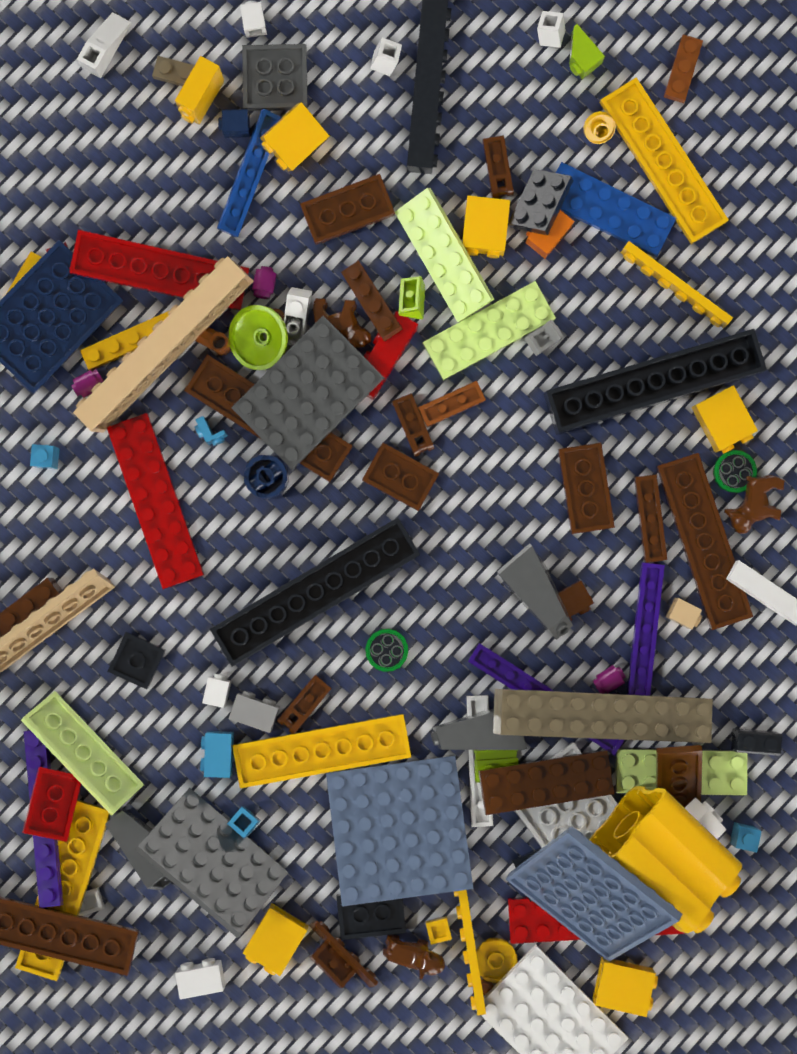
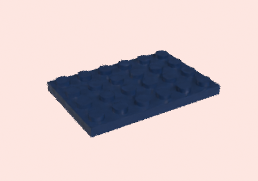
M60 240L0 300V363L34 394L124 302L102 280L70 274L73 252Z

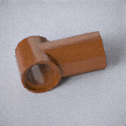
M210 327L204 330L195 340L197 343L215 351L218 355H226L231 351L229 338ZM224 339L225 345L222 348H216V343Z

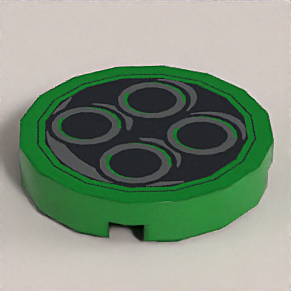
M732 450L717 458L713 468V476L721 489L731 493L746 491L747 476L757 477V467L749 454L739 450Z
M380 629L368 639L365 648L366 657L375 669L383 672L394 671L400 668L406 661L408 644L404 636L398 631Z

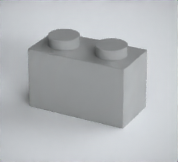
M245 690L243 693L239 692L236 695L229 719L270 733L280 706L276 705L275 700L264 697V700L255 698L256 694Z

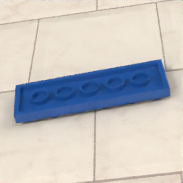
M563 162L560 163L556 173L570 175L574 180L562 204L561 211L625 243L630 241L643 252L657 258L676 220L675 217Z

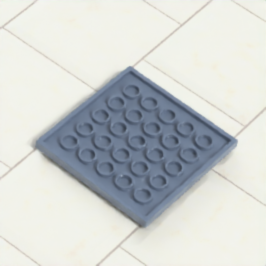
M455 756L326 773L342 906L473 889Z
M572 826L512 870L506 878L509 883L607 961L613 960L679 922L682 913L675 909L671 903L661 898L653 889L641 882L636 875L622 867L617 860L607 855L598 845L592 843Z

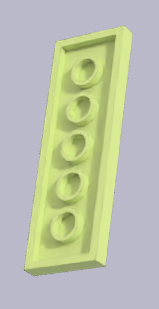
M426 188L395 211L396 216L457 322L463 321L494 300L431 188Z
M536 281L424 341L423 345L444 381L534 332L548 321H554L556 317Z
M56 691L22 718L21 721L111 816L144 786L141 780Z
M618 749L616 752V793H627L635 786H644L649 791L656 788V749ZM702 750L701 795H747V753H738L730 750Z

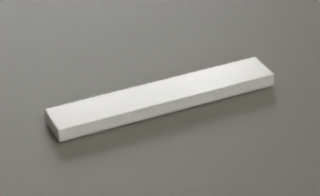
M488 695L466 696L467 716L489 710ZM468 750L471 827L493 826V814L485 815L480 783L475 782L474 750Z

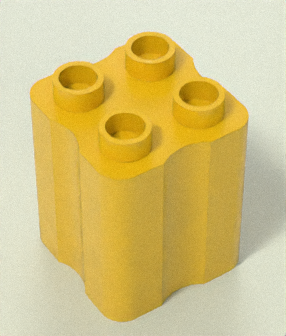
M635 786L630 789L616 805L609 818L589 839L682 913L679 922L672 925L680 932L690 933L694 931L695 933H700L704 931L714 918L711 908L719 896L723 898L730 896L741 883V877L738 874L742 869V863L663 788H655L649 791L644 786Z

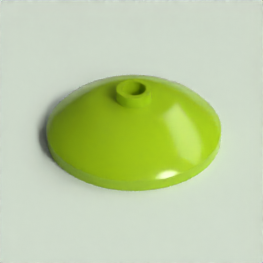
M247 306L235 315L230 324V348L235 358L245 367L252 370L269 369L286 352L288 334L285 323L277 312L267 306ZM264 333L267 335L266 340L263 337Z

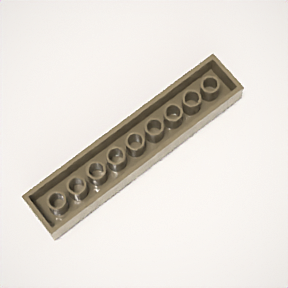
M495 689L493 734L711 743L713 699Z

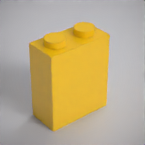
M201 55L175 99L178 111L182 115L181 117L191 124L194 121L199 125L224 83L220 66Z
M300 102L261 136L260 139L263 141L262 147L269 154L272 152L277 158L276 163L282 170L293 171L330 136L303 103Z
M467 196L462 243L469 256H478V253L487 254L489 258L504 256L510 200Z
M734 385L691 407L715 453L722 451L724 454L734 449V443L741 441L743 444L753 439L752 434L758 431Z
M271 903L247 943L243 954L246 955L245 958L253 964L259 963L264 966V970L269 974L281 976L306 934L309 925Z
M601 956L592 1000L595 1006L647 1017L648 1011L652 1010L653 997L651 995L652 990L657 987L658 976H656L653 968L615 959L607 961Z

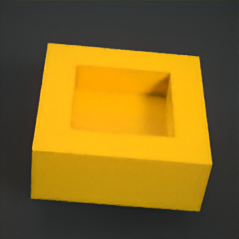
M447 916L425 921L431 945L452 940Z

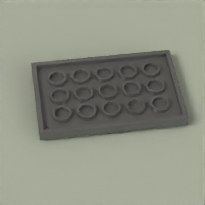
M322 316L257 381L232 409L293 470L385 378Z
M189 788L135 850L235 937L239 938L288 874V871L248 837L243 838L227 824L229 821Z

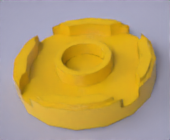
M498 937L489 938L483 941L476 949L480 975L486 981L498 983L518 963L516 951L504 939Z

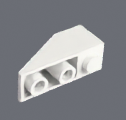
M112 12L87 40L80 52L77 61L82 69L101 78L132 23Z
M291 287L287 294L284 323L288 334L286 352L305 334L312 291Z

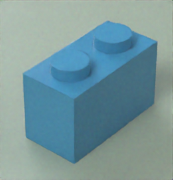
M207 731L205 736H202L201 749H205L204 758H201L200 770L204 771V777L230 778L233 775L232 745L234 744V732Z

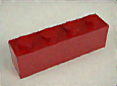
M398 311L395 312L394 316L402 330L386 341L378 333L373 341L374 348L371 352L367 351L364 355L385 378L367 396L372 400L377 396L418 329L419 324L408 317L400 316Z

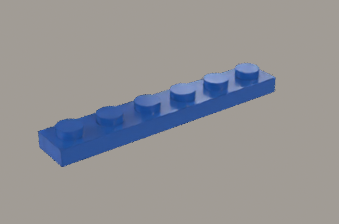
M262 109L217 226L218 230L233 237L239 236L269 153L261 145L263 141L260 137L282 118L266 109Z

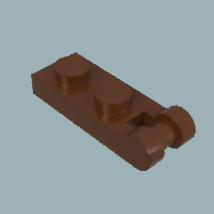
M504 135L484 138L482 142L491 197L496 199L501 195L513 196L514 191ZM504 181L505 186L498 187L497 182Z
M412 393L393 400L392 404L414 457L421 455L423 451L434 450V445ZM422 436L424 442L417 445L415 439Z
M315 674L277 722L281 725L284 724L289 728L291 734H295L332 687ZM291 713L299 718L296 722L289 718Z

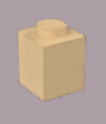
M674 598L665 617L687 629H693L694 626L697 627L702 619V615H700L702 610L680 598Z

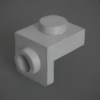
M550 320L524 339L537 356L554 346L563 338V335L553 320Z

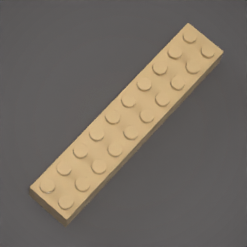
M228 256L225 259L221 258L214 265L215 269L210 274H205L199 280L200 285L195 290H189L183 297L184 301L179 306H173L168 312L169 316L164 321L157 322L152 328L153 332L148 337L144 336L137 343L138 347L133 352H128L122 358L123 362L107 373L106 376L108 378L103 383L99 382L91 390L92 394L87 399L83 398L77 403V409L73 413L91 432L104 433L107 430L106 427L111 426L199 335L254 282L235 261Z

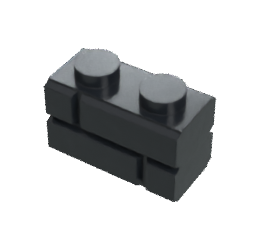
M733 728L731 750L738 753L781 755V733Z

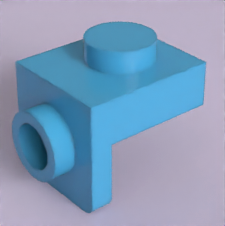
M204 416L195 419L198 424L194 426L200 438L204 437L208 445L213 444V446H216L225 441L224 438L228 436L225 430L213 434Z

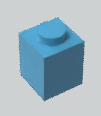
M32 444L30 466L58 470L60 448Z
M242 806L227 824L243 838H247L261 820L245 806Z
M734 822L730 844L735 848L757 853L762 831L754 826Z

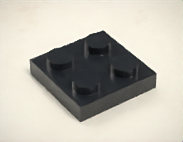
M125 632L107 672L147 690L166 649L129 632Z

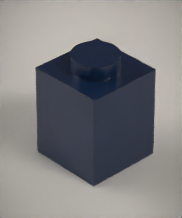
M248 109L222 110V117L218 118L219 131L223 132L225 138L250 137V115Z

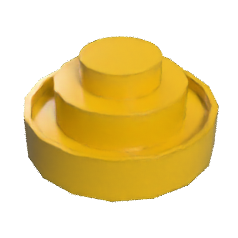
M602 111L591 114L583 126L585 136L594 144H602L610 140L616 129L615 121L611 115Z

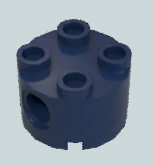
M259 455L246 465L244 483L247 489L256 497L264 500L274 499L286 490L289 483V474L285 465L278 458L270 455Z

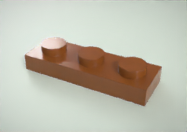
M682 35L664 98L681 103L685 102L703 40Z
M475 381L418 407L428 428L486 401L478 382Z

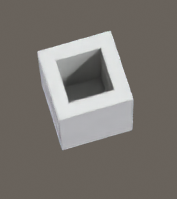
M248 1L240 5L246 38L267 35L261 2Z
M542 11L537 27L540 46L561 48L566 31L563 13Z
M382 37L374 50L370 69L390 76L398 64L402 45Z
M215 673L214 677H208L202 703L222 708L226 707L232 681L227 680V676Z

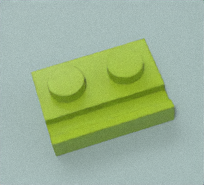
M474 750L475 782L480 783L479 770L518 764V750Z

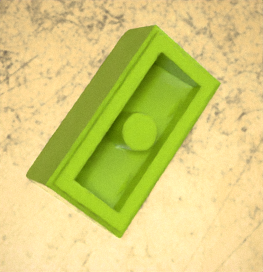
M422 277L401 279L398 314L400 316L423 319L425 283Z

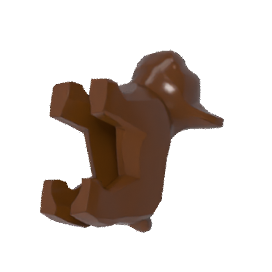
M315 299L313 304L315 323L324 316L356 349L363 348L371 342L370 331L363 328L354 315V312L357 310L356 301L345 300L342 312L328 315L325 311L328 307L326 299Z
M773 475L746 477L748 483L743 504L736 509H724V513L730 517L732 527L738 534L747 533L756 521L767 517L780 520L781 509L769 505L766 493L773 488L784 490L785 480L783 478Z
M387 935L385 941L387 947H384L383 955L388 961L419 970V979H423L425 975L434 976L444 970V958L436 952L429 950L428 941L419 939L417 943L403 942L399 939V935Z

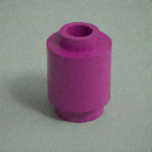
M261 266V269H256L252 287L254 297L270 299V296L273 295L277 274L273 272V268Z
M97 369L94 371L89 370L73 379L75 384L71 385L77 397L82 395L85 398L92 394L91 390L99 382L103 383L104 381Z
M612 665L596 675V678L592 681L600 693L609 694L625 683L623 679L626 676L619 666L615 668Z

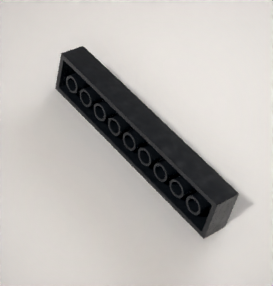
M751 329L547 390L544 393L555 433L558 435L763 373L767 368L755 329Z
M397 517L212 627L210 631L231 667L420 556V553Z

